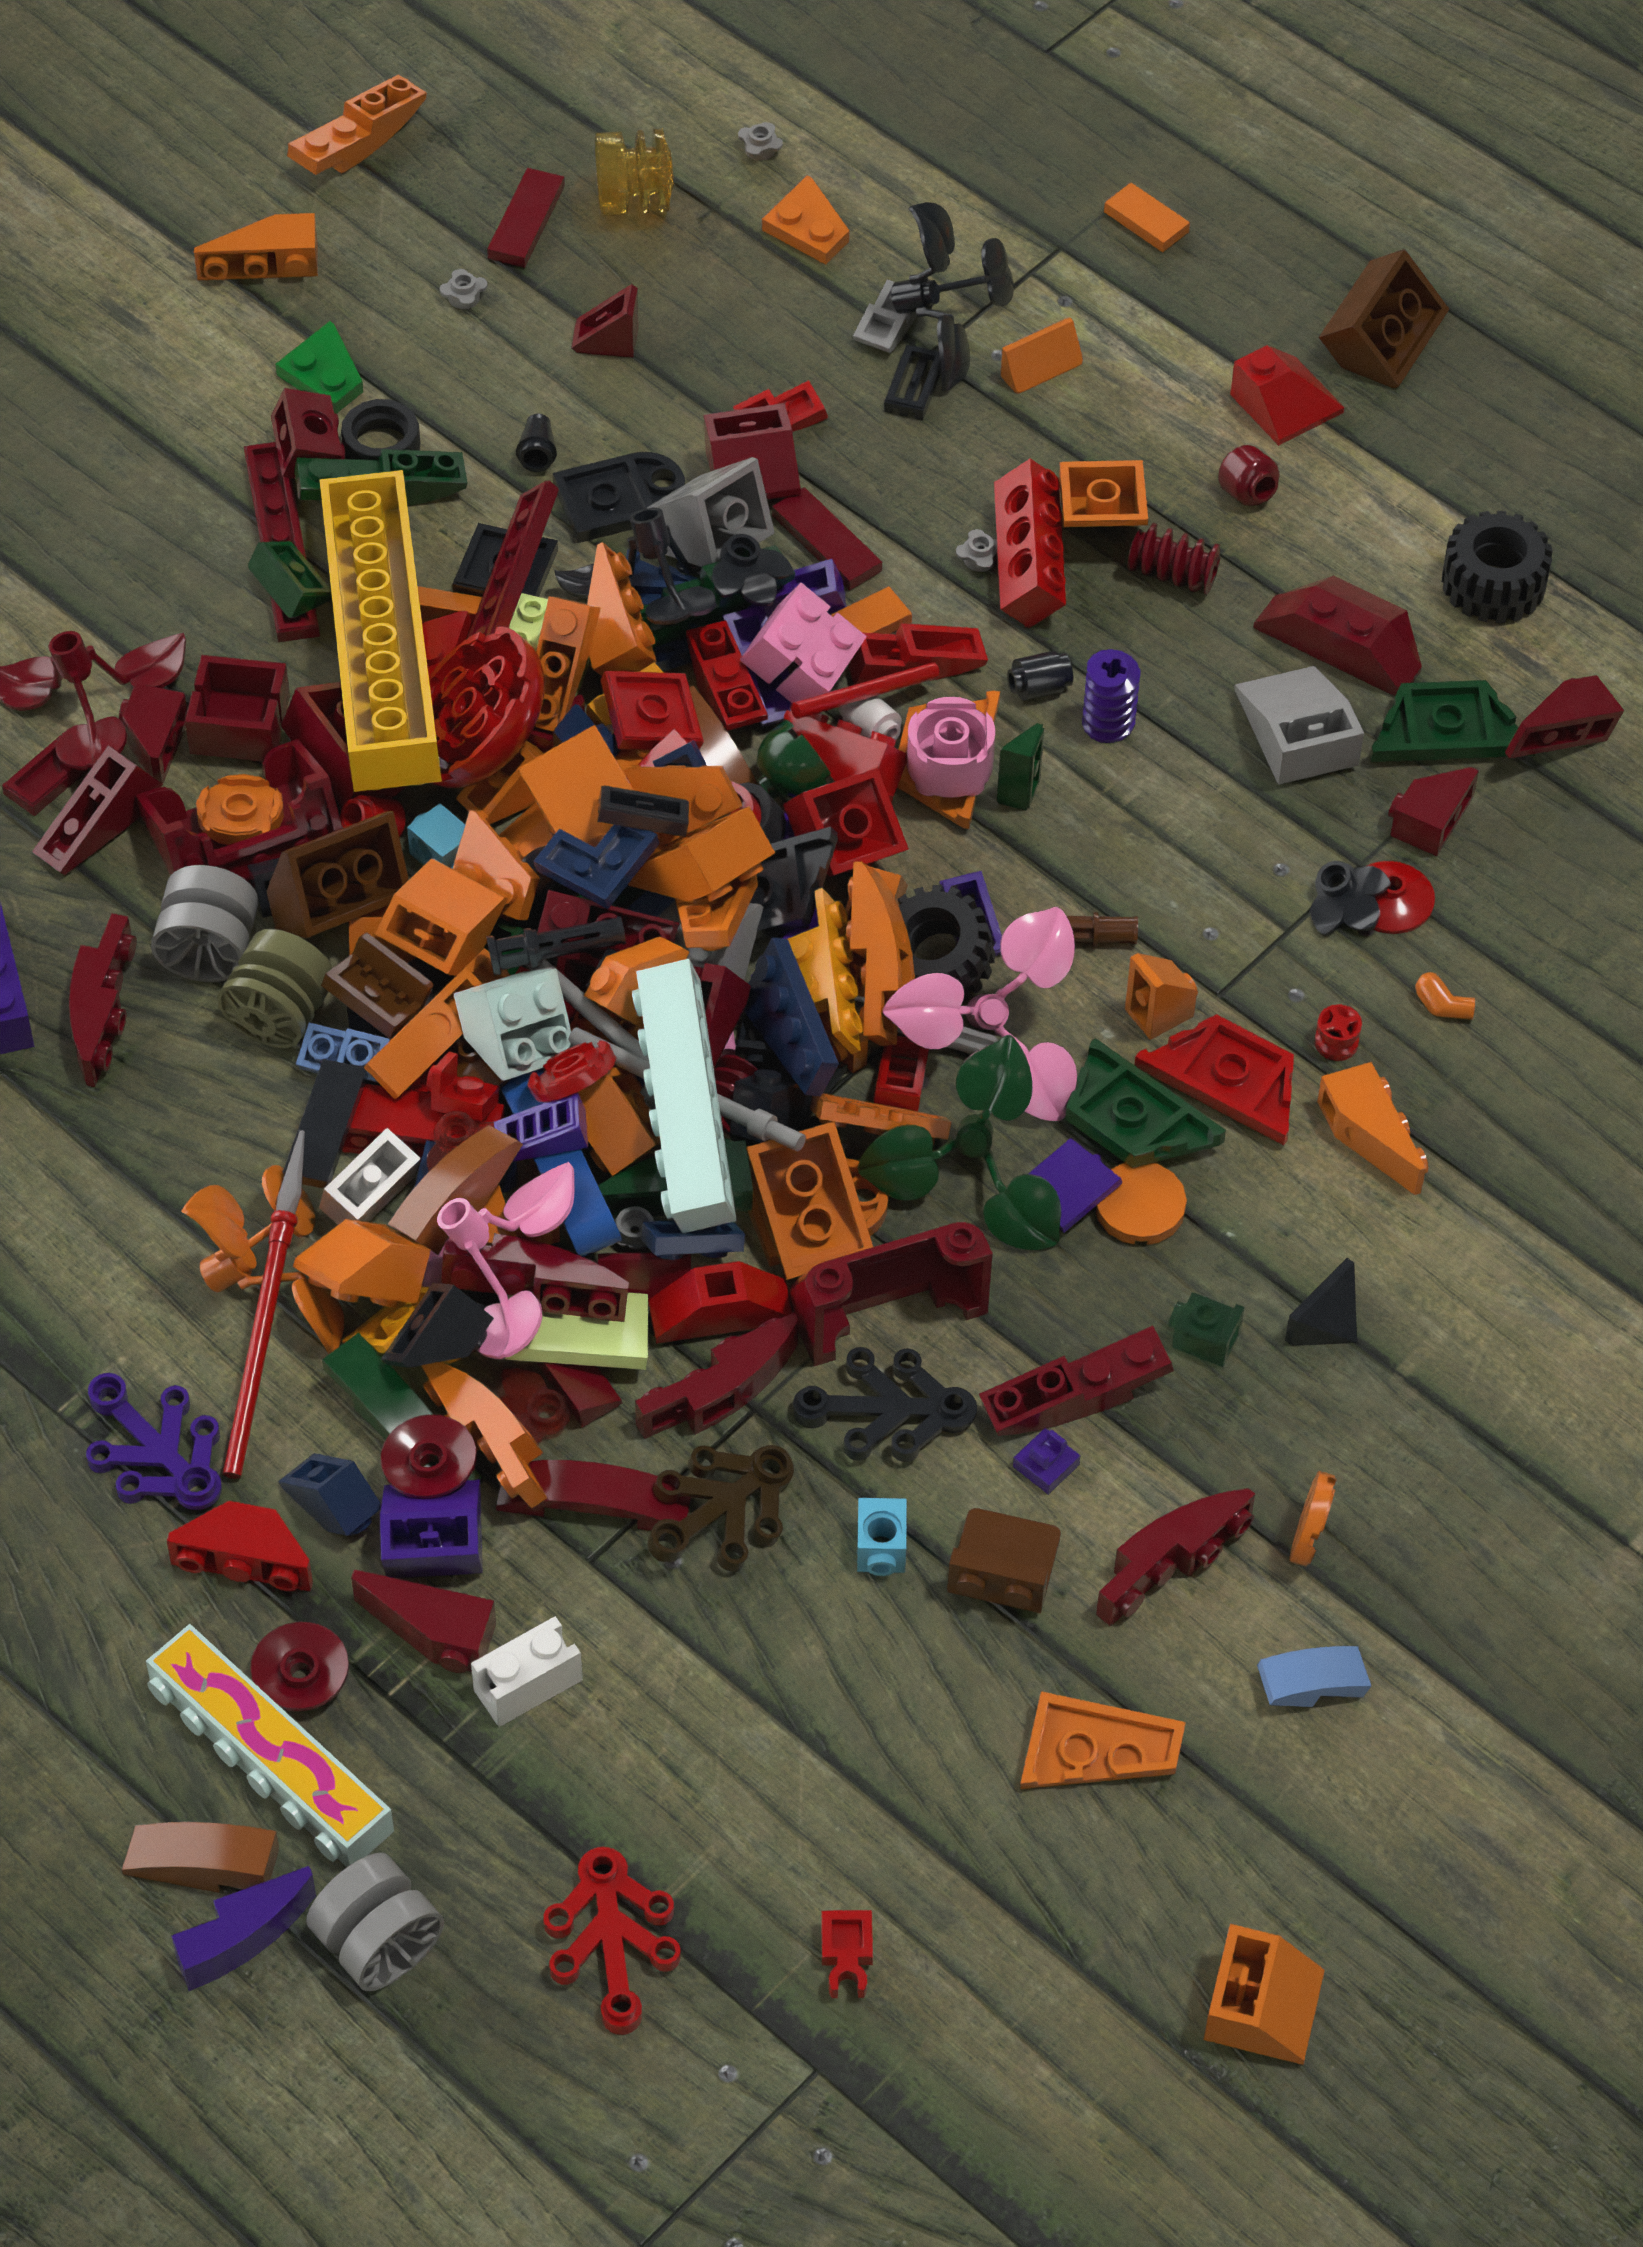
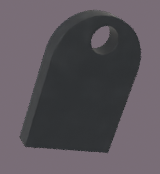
M635 452L554 472L553 484L559 488L557 495L578 543L632 530L630 516L685 485V477L681 468L670 458L653 452ZM658 480L673 482L668 487H659L654 483Z

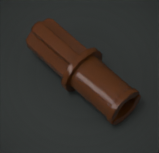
M1093 912V916H1066L1073 930L1074 942H1092V947H1097L1098 943H1131L1132 945H1137L1138 916H1099L1098 912Z

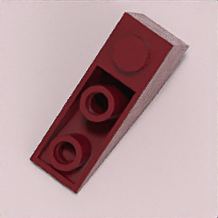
M548 890L537 933L614 919L621 916L626 944L586 951L589 954H604L607 948L619 952L659 936L674 943L679 922L615 906H610L609 909H606L591 900ZM594 934V935H589V936H584V937H579V938H574V939H568V940H566V941H571V942H573V941H578V940H583V939L598 937V936H600V935H599V934Z

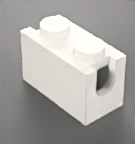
M556 1616L471 1663L474 1692L498 1727L582 1681L581 1652L575 1643L569 1647L565 1645L562 1637V1625Z

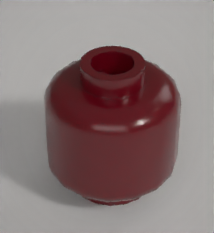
M1243 445L1229 452L1223 459L1219 468L1218 480L1221 488L1242 505L1256 506L1268 501L1276 493L1280 471L1278 465L1258 448Z

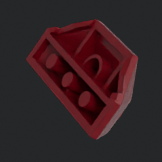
M1334 575L1275 595L1254 622V629L1393 696H1396L1401 683H1413L1421 673L1422 664L1407 610Z

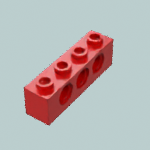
M1031 458L994 482L1000 610L1028 628H1031L1066 605L1059 477L1052 470L1045 469Z

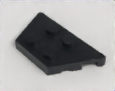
M831 826L771 843L775 853L760 862L764 870L756 874L758 886L750 903L763 906L755 939L811 923L816 908L814 891L823 887L838 841V832Z

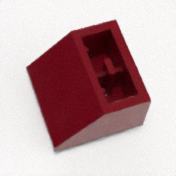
M785 403L703 415L705 447L710 471L753 457L758 459L767 499L801 494L793 433Z

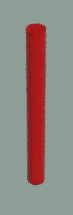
M930 662L793 702L791 704V712L795 719H800L933 680L939 677V667L935 662Z

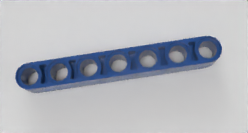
M542 1068L514 1077L501 1088L512 1115L545 1103L538 1102L527 1085L533 1072H536L538 1076L544 1073ZM550 1126L543 1127V1132L550 1130ZM533 1129L526 1130V1139L534 1136ZM581 1149L533 1158L540 1175L567 1162L574 1168V1203L571 1212L563 1221V1224L577 1255L586 1257L622 1241L612 1214Z

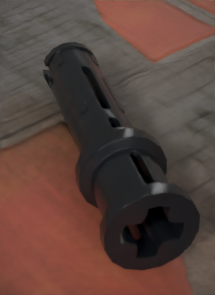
M621 916L537 933L536 929L526 928L523 934L499 939H496L493 935L486 936L494 976L501 975L502 970L529 965L532 969L539 968L538 965H542V960L626 944ZM594 934H599V935H600V936H598V937H593V938H588V939H583V940H578V941H573V942H568V943H561V941H563V940L574 939V938H579V937H584V936H589V935H594ZM553 943L552 946L539 947V945ZM523 949L521 952L502 955L503 952Z

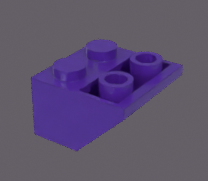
M467 1480L455 1491L432 1499L412 1498L398 1492L391 1485H384L380 1511L381 1562L387 1577L409 1578L483 1573L480 1480Z

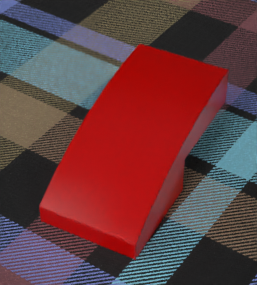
M809 380L776 397L772 395L770 389H767L733 406L734 410L785 403L792 432L804 429L828 418L826 409Z

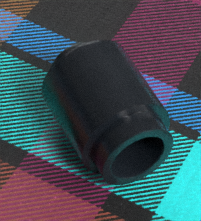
M1049 651L1014 659L1012 669H1009L1007 672V680L1011 692L1018 694L1019 698L1025 701L1063 692L1065 687L1073 684L1074 675L1071 661L1066 653L1057 654L1055 651Z

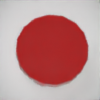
M599 1040L597 1043L598 1047L594 1048L592 1042H584L548 1059L547 1063L543 1065L545 1069L543 1074L538 1076L536 1072H533L530 1075L527 1085L533 1097L538 1102L559 1100L577 1093L599 1080L615 1065L617 1059L610 1044Z

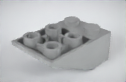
M1315 666L1234 685V690L1278 785L1359 765L1364 737L1361 725L1349 700Z

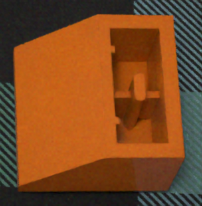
M431 858L394 894L375 935L444 973L456 976L483 950L487 942L486 936H490L508 898Z
M345 1219L298 1255L294 1260L293 1267L309 1276L308 1283L317 1287L331 1289L330 1295L336 1299L358 1302L359 1296L371 1297L370 1301L386 1307H397L399 1301L418 1302L431 1249L385 1224Z
M1230 1924L1209 2009L1204 2040L1303 2065L1325 1969L1281 1936Z

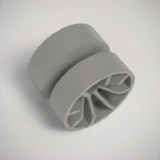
M194 865L175 871L168 878L161 903V913L158 916L151 941V950L156 960L172 973L190 980L201 982L227 980L233 969L239 966L238 961L249 944V934L253 928L259 903L256 891L239 875L214 866Z
M375 1853L354 1862L324 1887L312 1903L307 1914L306 1923L329 1952L339 1954L341 1966L362 1990L375 1991L398 1980L428 1954L442 1933L444 1918L420 1891L411 1890L410 1879L388 1854Z

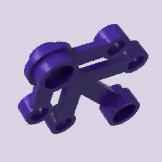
M103 1373L91 1380L88 1386V1395L92 1408L100 1414L106 1416L113 1415L142 1446L112 1445L103 1440L95 1441L86 1450L89 1468L96 1473H106L112 1470L115 1465L164 1467L172 1475L166 1477H142L136 1471L123 1472L116 1480L117 1494L121 1501L134 1504L141 1501L145 1495L175 1496L182 1506L192 1510H200L210 1507L219 1499L222 1491L221 1479L218 1473L210 1468L212 1447L220 1439L217 1420L212 1416L202 1415L192 1421L190 1431L194 1448L191 1464L178 1453L182 1419L190 1410L189 1394L185 1388L174 1385L162 1392L160 1399L163 1419L160 1435L127 1402L126 1385L120 1376L114 1373ZM106 1396L116 1397L110 1401H101ZM174 1398L183 1400L181 1404L176 1406L168 1404ZM203 1428L213 1430L209 1435L202 1436L198 1434V1431ZM99 1453L109 1455L108 1458L102 1461L93 1459ZM130 1483L139 1485L133 1491H125L123 1489L124 1486ZM195 1486L205 1487L204 1490L199 1492L190 1491Z

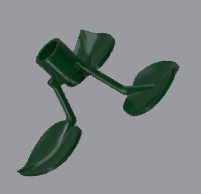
M1005 1035L993 1044L974 1052L962 1063L958 1070L956 1089L962 1103L972 1110L983 1111L980 1114H971L963 1118L958 1125L956 1137L949 1138L945 1145L938 1150L932 1151V1136L926 1128L909 1124L900 1125L881 1134L866 1148L857 1169L863 1178L886 1195L906 1201L919 1199L927 1195L934 1188L939 1177V1168L935 1159L942 1158L953 1148H958L964 1156L969 1158L983 1157L994 1185L999 1191V1194L989 1198L984 1205L983 1215L988 1229L996 1238L1007 1245L1025 1250H1041L1053 1247L1059 1242L1061 1204L1057 1191L1046 1179L1032 1174L1016 1176L1006 1188L994 1161L993 1152L990 1150L994 1133L993 1126L988 1120L991 1113L1005 1121L1016 1119L1028 1107L1033 1090L1032 1074L1024 1051L1012 1035Z

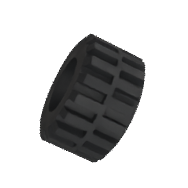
M1489 511L1480 512L1478 518L1471 515L1464 519L1463 524L1455 526L1452 535L1448 539L1441 581L1444 583L1443 591L1445 596H1451L1450 603L1455 608L1462 607V613L1468 617L1476 615L1479 617V621L1487 622L1488 619H1494L1496 623H1505L1508 618L1517 621L1522 619L1523 613L1530 615L1536 610V605H1540L1544 599L1553 551L1552 546L1547 544V535L1545 532H1537L1538 525L1533 521L1525 522L1523 521L1524 516L1516 513L1514 516L1506 515V511H1497V514H1490ZM1489 565L1499 566V567H1503V568H1495V567H1492V566H1489Z
M932 885V891L925 892L923 887L914 889L915 896L908 898L904 894L897 899L909 936L915 979L932 973L950 975L962 984L964 1002L968 1000L966 993L970 990L977 994L983 988L980 979H989L992 973L990 963H995L994 942L981 907L977 908L975 900L969 895L963 898L959 889L951 887L947 893L944 892L942 885ZM945 933L960 938L953 951L940 959L924 960L914 956L919 944L932 935Z

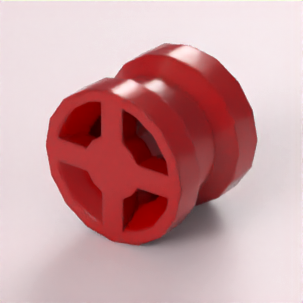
M1342 1004L1331 1005L1323 1009L1319 1014L1314 1040L1316 1050L1321 1056L1333 1061H1344L1353 1057L1358 1050L1359 1036L1363 1024L1358 1012Z

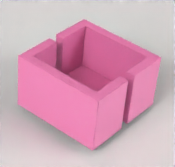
M801 582L777 605L740 658V661L768 684L793 661L799 666L776 689L793 703L830 692L867 636L838 612L833 617L827 613L831 606Z

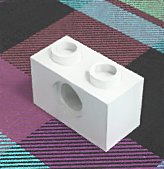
M386 1128L324 1188L319 1208L337 1225L345 1219L369 1222L415 1178L421 1158Z

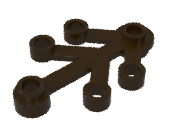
M702 1445L693 1450L688 1461L689 1471L698 1478L681 1476L680 1473L674 1470H665L658 1475L653 1491L655 1496L662 1502L673 1503L680 1496L709 1500L680 1522L673 1519H663L653 1526L647 1545L650 1553L658 1561L673 1562L681 1558L689 1540L725 1514L724 1542L717 1553V1562L726 1571L734 1572L740 1570L744 1566L749 1553L744 1543L746 1499L758 1490L760 1495V1516L754 1522L751 1536L757 1544L765 1547L772 1546L778 1541L783 1530L782 1522L778 1518L779 1490L788 1486L794 1474L792 1459L789 1453L782 1447L766 1445L755 1450L751 1456L718 1452L712 1447ZM705 1458L711 1465L703 1466L696 1459ZM763 1467H769L773 1469L776 1474H771L765 1471ZM715 1470L744 1475L734 1483L704 1479L711 1477ZM662 1483H672L676 1490H667L663 1487ZM760 1526H768L774 1533L766 1534L760 1529ZM659 1542H669L673 1546V1549L666 1548L662 1546ZM725 1551H734L740 1558L731 1559Z

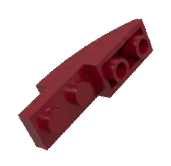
M113 913L110 915L98 948L80 945L70 983L69 1010L75 1049L85 1083L91 1087H96L101 1071L109 1069L113 1055V1040L115 1035L121 1036L125 1028L127 1013L125 1009H121L119 997L123 983L122 970L126 961H132L137 945L136 936L131 935L129 917Z
M494 1233L492 1246L485 1245L479 1250L507 1295H515L526 1290L536 1296L543 1312L625 1322L629 1282L592 1260L546 1243ZM445 1240L441 1283L455 1285L458 1289L496 1293L468 1250H462L453 1241Z
M793 1312L782 1318H771L753 1331L739 1337L730 1336L722 1340L716 1347L711 1349L710 1368L696 1369L687 1374L683 1380L665 1388H653L647 1391L640 1399L635 1400L636 1426L643 1438H649L684 1421L688 1422L693 1433L696 1435L726 1419L755 1398L777 1376L798 1345L799 1319Z
M1152 1325L1068 1363L1064 1355L980 1393L979 1396L998 1436L1021 1434L1063 1425L1134 1399L1131 1390L1173 1372L1174 1369Z
M1249 1488L1201 1498L1163 1515L1135 1533L1117 1549L1114 1567L1116 1576L1099 1591L1096 1615L1111 1627L1122 1615L1129 1617L1134 1614L1144 1601V1594L1155 1584L1158 1587L1164 1585L1174 1574L1176 1568L1189 1578L1201 1565L1204 1568L1212 1565L1221 1554L1223 1544L1232 1536L1239 1538L1251 1526L1254 1520L1252 1511L1255 1493Z

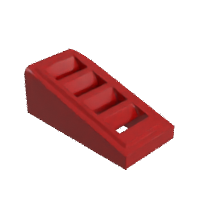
M897 1036V1045L884 1046L874 1103L918 1112L929 1049L916 1045L907 1037ZM892 1055L917 1058L918 1061L892 1057Z

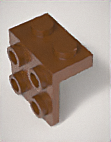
M980 1508L971 1509L966 1517L959 1547L953 1548L949 1563L947 1592L1041 1613L1060 1542V1529L1055 1525Z

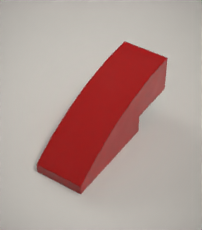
M901 623L896 634L862 632L867 637L848 666L855 685L935 662L939 667L940 674L938 678L929 680L934 681L986 665L988 658L978 628Z

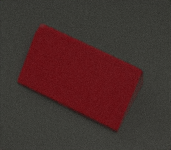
M653 1253L598 1254V1264L629 1282L628 1293L648 1294L649 1300L691 1270V1254H684L681 1259L667 1260L659 1258Z
M536 1362L582 1427L623 1404L621 1398L597 1366Z

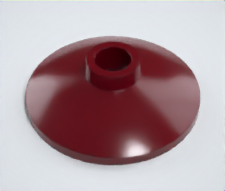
M422 1415L403 1422L389 1434L383 1444L380 1460L383 1474L395 1490L412 1498L432 1499L455 1491L467 1481L474 1470L477 1452L472 1435L460 1422L442 1415ZM430 1462L438 1463L432 1467H424Z
M311 1622L288 1623L275 1628L258 1643L251 1659L252 1681L283 1710H312L332 1700L344 1686L349 1671L348 1654L343 1642L330 1629ZM299 1670H305L310 1673L303 1678L293 1677V1674Z

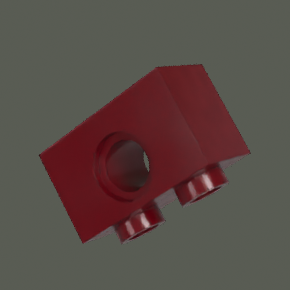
M284 388L271 414L282 477L295 478L294 467L297 457L344 459L345 447L339 440V418L337 413H334L331 396Z

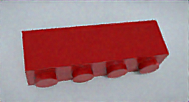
M365 1084L342 1152L360 1154L388 1128L421 1158L419 1162L421 1163L426 1141L460 1145L488 1125L494 1128L495 1121L505 1118L504 1104H496L481 1122L431 1110V1093L405 1090L398 1098L394 1099L382 1086Z

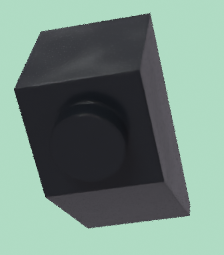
M432 1283L381 1360L387 1365L409 1368L468 1357L470 1353L475 1352L484 1343L487 1337L486 1330L494 1318L455 1285Z

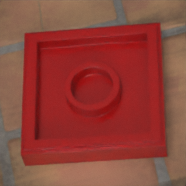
M604 672L601 684L618 749L652 750L674 729L687 743L695 740L699 750L701 749L704 740L685 673Z

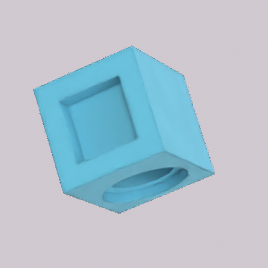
M439 803L427 813L419 814L407 827L410 854L423 866L432 858L453 868L465 824Z
M858 1498L857 1572H869L876 1576L905 1573L907 1499ZM883 1536L891 1540L881 1543L874 1541L873 1538Z

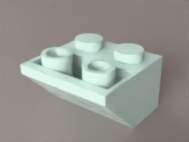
M556 968L523 971L454 993L464 1038L501 1080H508L543 1068L548 1059L573 1047L569 1042L571 1028Z

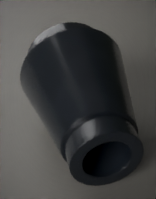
M533 414L528 417L516 448V456L521 465L532 472L545 471L557 457L551 421L543 414Z

